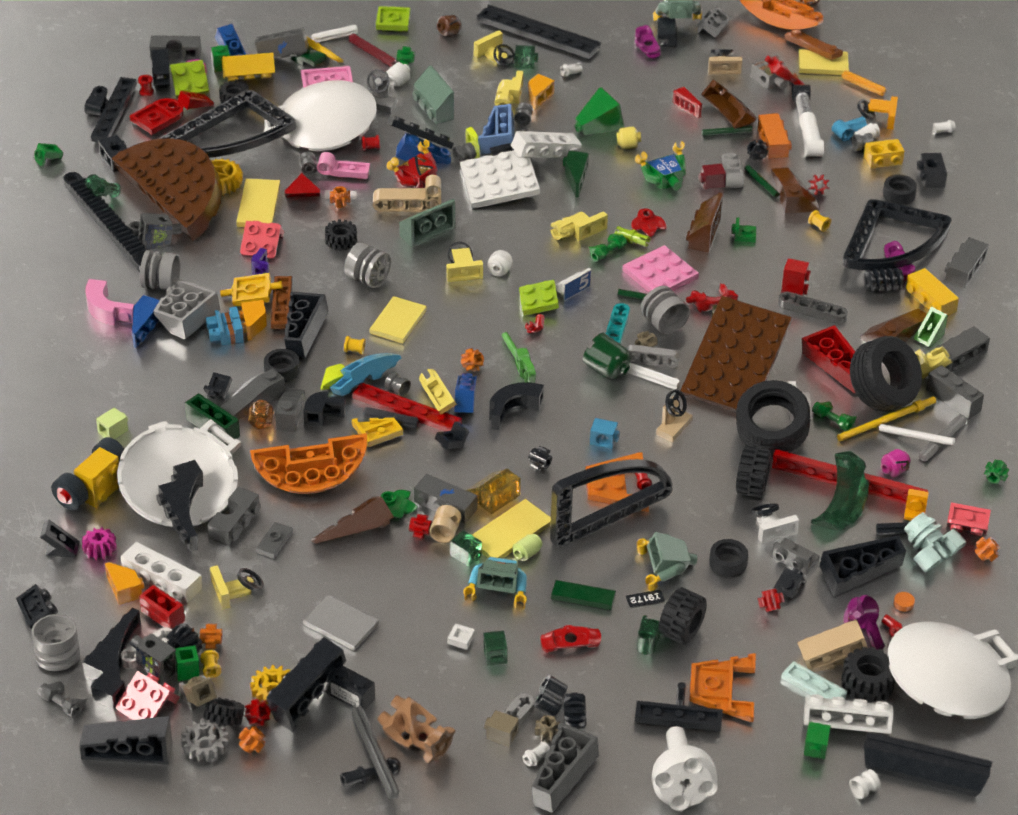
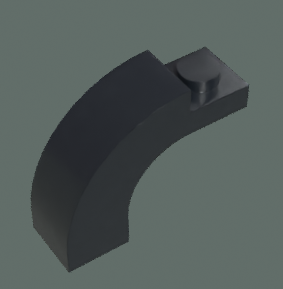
M168 49L151 50L153 86L170 85Z
M520 382L499 389L490 399L489 420L492 421V429L499 430L505 415L512 410L525 408L539 411L544 399V385Z

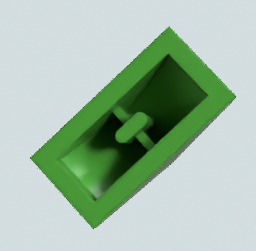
M931 306L913 339L930 348L944 336L948 315Z

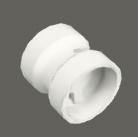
M868 769L862 773L861 777L856 776L850 780V788L857 798L863 799L869 795V792L879 790L881 782L877 774Z

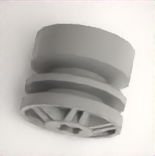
M359 242L352 247L347 255L344 273L347 277L361 281V283L371 288H378L389 274L391 257L381 250Z
M146 250L140 267L141 286L143 288L151 287V289H156L159 284L161 290H167L168 287L173 285L174 277H180L179 254L165 252L161 257L159 251Z
M668 286L654 288L644 297L641 303L640 310L642 315L663 335H670L680 330L686 324L690 315L689 306Z
M54 614L45 616L32 627V639L36 662L40 667L45 670L60 671L72 667L78 661L80 649L76 623L72 618L66 615Z

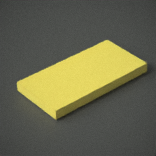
M245 179L236 221L237 227H245L246 221L273 223L280 190V180Z
M524 499L467 537V543L487 558H504L513 552V545L526 535H538L550 527L551 517L527 499Z

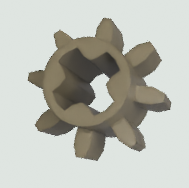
M649 331L637 334L638 339L635 340V345L654 347L658 344L656 335L649 333Z
M543 715L540 720H536L535 736H540L541 741L552 742L554 735L556 736L560 722H556L555 716Z

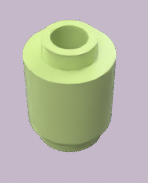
M528 534L513 545L515 558L526 561L538 553L542 547L540 537L536 534Z

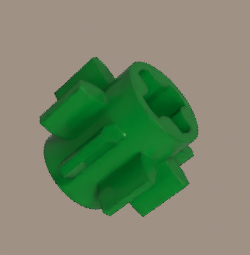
M403 46L402 50L398 49L396 60L409 67V63L413 64L415 61V52L412 51L411 47Z
M995 459L993 463L988 461L985 466L984 475H986L989 482L999 484L1000 481H1006L1010 469L1007 468L1005 462Z

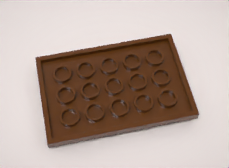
M721 296L680 391L684 396L736 412L737 403L742 394L754 384L767 381L792 323V317Z

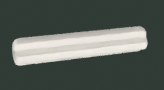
M351 25L312 34V40L319 43L346 37L353 33L358 34V27Z
M634 363L629 364L628 374L677 390L680 385V380Z

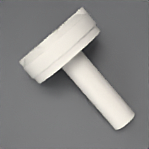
M672 727L666 733L669 750L661 754L656 760L652 771V782L654 791L659 799L670 805L673 810L682 811L688 807L699 805L717 792L718 777L711 757L700 748L688 746L683 728Z

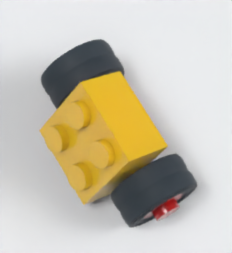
M103 438L93 447L92 454L74 469V474L63 473L52 483L51 491L55 499L69 510H76L84 503L96 508L106 501L114 491L119 489L117 470L124 447L113 438Z

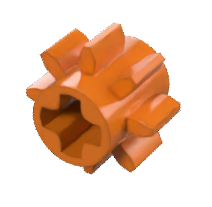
M343 186L335 187L333 191H330V204L334 203L335 207L344 208L347 203H351L350 191H346V188Z
M473 348L465 350L466 353L461 355L462 366L466 371H479V367L484 365L483 354L479 352V349L473 350Z
M981 537L976 542L977 548L975 553L982 561L985 562L989 559L993 562L999 557L998 550L1000 547L993 538L985 539Z
M206 624V628L200 629L201 644H205V649H216V644H222L223 633L222 629H217V624Z
M252 726L250 730L245 727L239 734V739H241L239 742L240 747L250 754L254 750L259 753L265 746V741L263 740L265 734L255 726Z

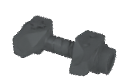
M60 681L52 684L44 683L39 687L38 694L48 702L54 701L63 707L62 710L72 718L77 717L86 705L87 699L72 697L65 699L60 696L65 689Z

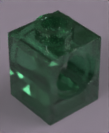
M516 45L514 68L534 69L535 63H538V53H535V46Z
M463 530L450 540V555L463 564L470 566L482 556V541Z
M492 631L483 633L486 665L508 664L505 632Z

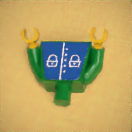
M676 142L674 143L673 151L677 153V156L671 154L645 162L648 157L646 152L643 151L641 157L639 154L636 155L635 162L641 164L642 167L640 168L647 182L655 184L662 190L670 187L674 190H679L682 187L683 177L686 175L687 168L685 155L682 154L685 146L684 142H680L681 148L676 146Z

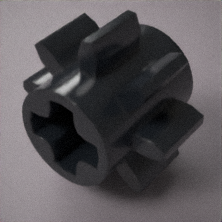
M761 139L751 141L747 146L749 158L754 161L764 159L768 154L766 142Z
M539 446L538 449L533 448L528 456V460L532 462L530 467L542 471L543 468L547 469L553 459L549 455L551 450Z

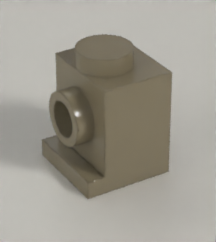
M200 676L194 677L187 684L183 685L187 701L198 707L217 698L211 678L209 677L206 679Z

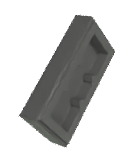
M274 522L256 547V553L275 559L293 534V528Z

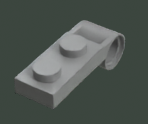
M722 154L721 161L726 172L725 188H743L744 176L739 154Z

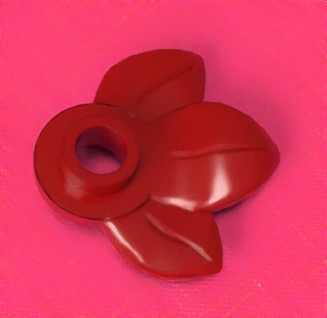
M643 208L638 211L637 217L632 220L631 228L636 231L642 230L647 236L652 238L657 229L666 230V223L662 217L655 215L652 210Z

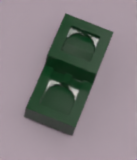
M308 49L302 55L295 54L291 56V60L302 66L308 63L315 67L326 60V55L322 52Z

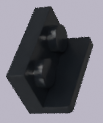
M37 584L16 598L24 618L31 629L39 619L58 613L56 606L50 602L52 598L50 593L45 588L42 590Z

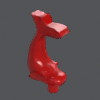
M766 56L765 61L768 63V67L773 75L776 74L778 77L794 85H805L796 73L792 74L783 64L784 62L780 61L777 56Z
M720 283L719 292L722 296L735 300L738 299V295L733 290H728L725 284ZM693 290L691 295L686 297V302L688 304L693 303L700 313L702 311L708 312L714 310L721 296L709 297L706 296L705 292L699 293L697 290Z

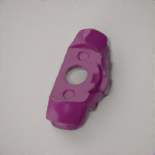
M643 25L637 27L635 30V46L649 58L659 57L661 55L660 46L650 26ZM646 42H653L650 46L644 45Z
M896 240L884 246L885 258L905 253L901 244ZM913 264L899 267V270L902 269L904 280H907L909 274L916 272Z

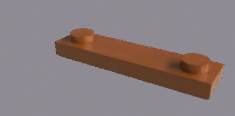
M799 29L785 33L786 40L830 60L843 56V50L838 49L835 45L827 44L803 33Z
M274 276V282L282 281L283 289L273 290L271 329L286 328L289 301L291 299L290 292L292 291L293 283L292 276Z

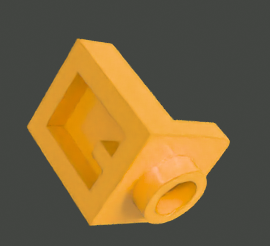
M909 489L904 514L905 520L911 521L919 514L925 513L929 492Z

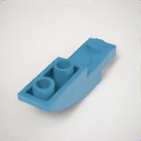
M378 353L358 359L340 370L344 377L333 384L330 389L333 394L345 396L352 391L353 387L363 383L366 378L372 380L381 378L383 373L395 367L402 357L394 353Z

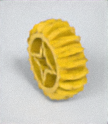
M215 158V160H211L220 178L222 195L230 194L231 191L236 192V189L240 188L243 181V172L239 164H236L235 161L230 162V159Z

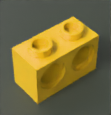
M898 139L869 142L865 144L864 158L870 169L903 165L905 151Z

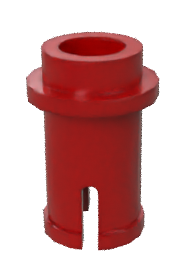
M635 473L638 489L642 490L652 485V480L648 477L647 473Z

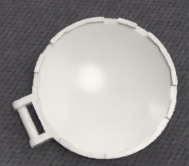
M343 80L323 81L309 85L291 95L282 106H277L294 117L296 129L282 136V138H285L290 145L296 148L304 147L308 148L309 151L332 150L350 144L352 139L357 136H363L369 130V125L375 121L377 106L373 95L365 87ZM264 119V132L276 127L272 126L269 121Z
M211 419L200 429L196 427L194 429L185 428L182 425L176 424L166 425L164 428L149 429L135 437L127 445L120 457L117 470L120 491L126 502L139 515L154 523L173 527L172 521L165 516L163 506H159L157 502L158 485L172 482L173 466L196 460L203 471V487L198 489L192 501L190 518L193 526L210 521L217 512L222 513L227 508L228 498L237 488L238 472L237 466H235L232 459V454L239 449L242 442L238 439H233L216 426V423ZM210 432L214 433L216 436H218L220 439L226 442L228 446L221 442L219 439H217L215 436H213Z
M917 622L903 627L892 637L887 650V656L890 661L889 669L899 686L911 698L920 704L924 702L934 707V711L950 717L952 714L962 715L964 719L986 717L1003 707L1011 690L1008 670L1018 666V654H1015L1000 637L1001 634L996 629L974 635L957 626L941 622ZM994 642L1007 657L1002 659L989 644Z

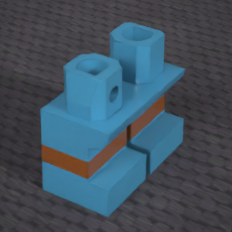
M237 306L230 307V312L220 313L218 310H215V316L206 317V327L209 330L210 342L220 340L222 346L244 343L243 328Z

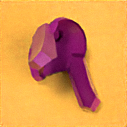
M862 595L851 599L844 612V623L857 620L860 629L866 628L872 647H875L876 650H883L885 644L877 624L879 606L876 600L869 595Z

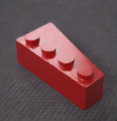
M833 325L802 337V354L855 393L850 378V364L855 350L837 327Z

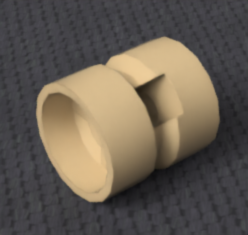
M450 505L438 507L429 529L430 536L440 543L453 541L461 520L460 511Z

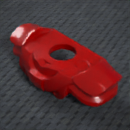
M566 625L541 635V647L547 653L557 651L558 649L582 646L595 648L601 642V632L599 629ZM567 634H574L577 640L570 643L565 640V636Z

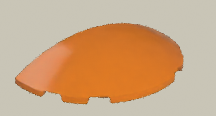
M739 0L754 16L779 28H811L822 24L824 20L820 12H814V8L795 0Z
M367 433L330 438L326 444L290 449L289 445L255 449L250 450V454L258 473L274 487L297 494L319 493L338 486L355 473L366 454Z

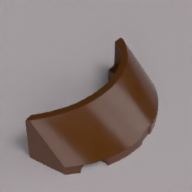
M714 79L701 93L708 102L729 120L734 129L754 123L757 120L754 113L744 103Z

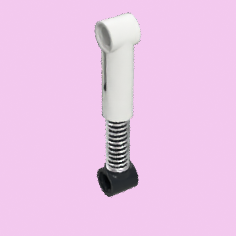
M792 85V101L797 102L800 114L799 122L804 140L805 157H823L824 141L820 138L816 117L812 112L810 85Z

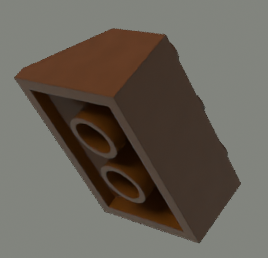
M718 193L701 203L699 210L696 209L694 220H692L690 226L691 231H688L686 235V241H689L688 249L709 253L721 222L723 193Z

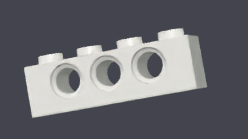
M516 131L511 146L520 157L564 158V156L567 157L569 150L580 152L582 143L573 133Z
M135 542L121 555L123 567L135 570L138 578L142 577L144 583H148L151 586L155 585L165 593L173 596L176 600L188 604L202 590L201 574L138 542Z

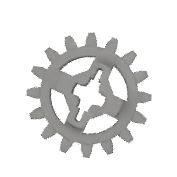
M200 719L198 724L193 721L192 727L186 726V732L181 733V746L184 749V754L189 753L190 759L196 756L199 762L202 758H205L208 762L212 756L217 759L218 753L224 754V748H228L229 735L226 732V727L209 722V720L204 722V719Z

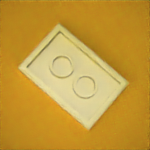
M799 49V73L842 75L845 70L849 71L848 52H843V56L830 60L810 50Z
M393 296L370 327L369 332L372 335L403 344L427 311V306Z

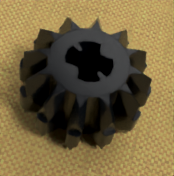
M181 623L176 625L167 635V644L173 648L196 646L197 654L202 649V640L198 637L199 634L194 631V628H190L188 624L184 625Z
M571 693L564 696V724L576 729L586 727V697L583 693Z

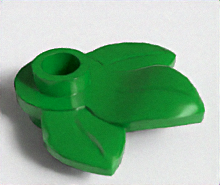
M396 490L395 492L386 491L381 494V497L393 514V518L401 519L403 514L413 513L418 507L408 499L411 491Z

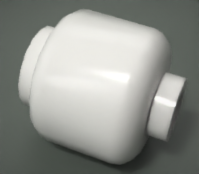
M396 63L388 69L387 74L389 75L391 86L402 87L410 80L411 70L406 64Z
M504 250L495 251L487 262L489 272L499 277L506 275L512 267V257Z

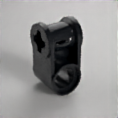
M96 86L93 88L85 102L84 111L86 114L101 116L108 103L106 97L108 90L106 87Z

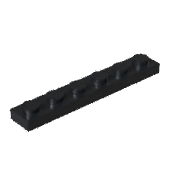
M120 77L91 134V141L98 142V140L112 136L135 90L137 79Z

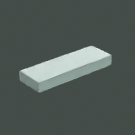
M795 661L782 673L781 679L810 695L817 694L828 699L833 697L845 698L847 696L846 690Z

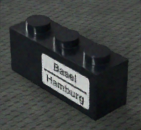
M342 666L331 683L326 682L324 684L323 692L351 707H358L360 705L365 711L375 700V682Z

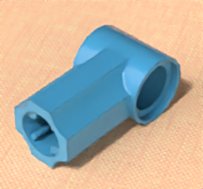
M862 116L847 122L838 120L832 125V132L842 141H848L854 135V132L867 125L866 119Z

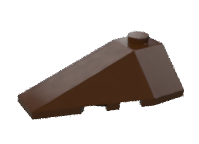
M917 308L869 328L860 336V339L868 342L883 336H893L906 342L917 333L927 313Z
M374 496L351 510L353 515L348 514L340 518L336 526H329L313 537L311 542L320 543L378 527L382 529L391 523L389 520L394 516L381 496Z

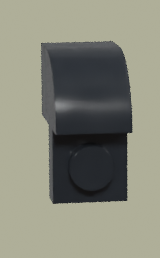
M328 391L312 394L304 405V424L323 426L326 416L345 418L346 399L328 397Z

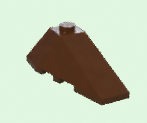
M788 167L771 168L785 214L819 211L816 198Z

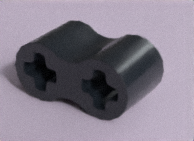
M547 675L540 685L534 707L549 716H556L562 707L563 697L568 686L555 677Z

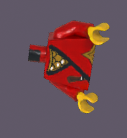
M427 139L424 140V146L419 142L417 147L424 155L420 153L398 166L399 160L396 157L387 162V169L394 170V175L402 186L425 188L426 178L429 175H437L438 169L431 152L428 151L430 143Z

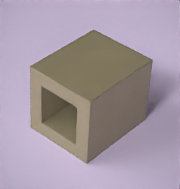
M495 710L492 716L486 719L484 724L486 739L510 748L519 733V718Z

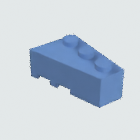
M511 104L494 106L488 117L487 125L483 127L482 135L478 137L481 155L491 154L490 148L493 146L512 143L514 139V116Z

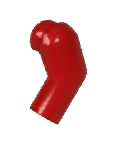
M536 315L535 323L530 321V324L526 323V332L535 334L543 330L544 315Z
M888 614L884 615L881 620L882 624L889 627L891 638L903 628L900 622Z

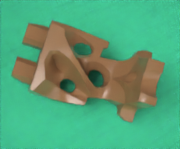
M396 695L390 705L397 711L392 716L384 711L377 718L378 722L382 725L385 735L405 748L410 749L412 746L423 750L425 752L423 758L428 764L439 760L448 751L456 730L448 726L443 728L441 725L434 729L430 725L437 721L436 717L410 697L404 699ZM417 715H423L426 717V721H418L416 719ZM402 733H409V739L404 740L402 737ZM420 733L428 736L426 741H420Z

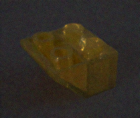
M506 468L491 473L466 491L478 495L477 504L490 514H493L520 496L521 478Z

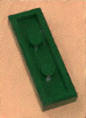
M555 580L551 593L552 600L612 610L616 596L615 590Z

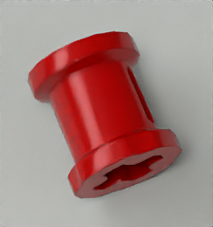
M150 75L138 77V83L140 84L139 94L141 96L149 97L154 93L152 88L153 78Z
M379 135L366 138L361 136L362 151H366V149L380 150Z

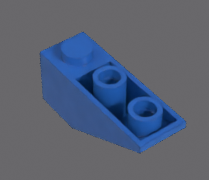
M233 24L217 28L215 35L217 44L227 45L230 56L247 55Z
M406 132L396 147V157L408 161L420 153L424 155L417 148L419 142L424 146V140ZM429 141L428 151L431 152L435 163L450 164L451 151Z
M143 295L134 305L132 326L134 348H137L145 340L148 333L158 323L159 319L154 315L153 311L160 300Z
M471 373L458 375L455 387V402L457 405L454 406V412H474L477 376H473Z

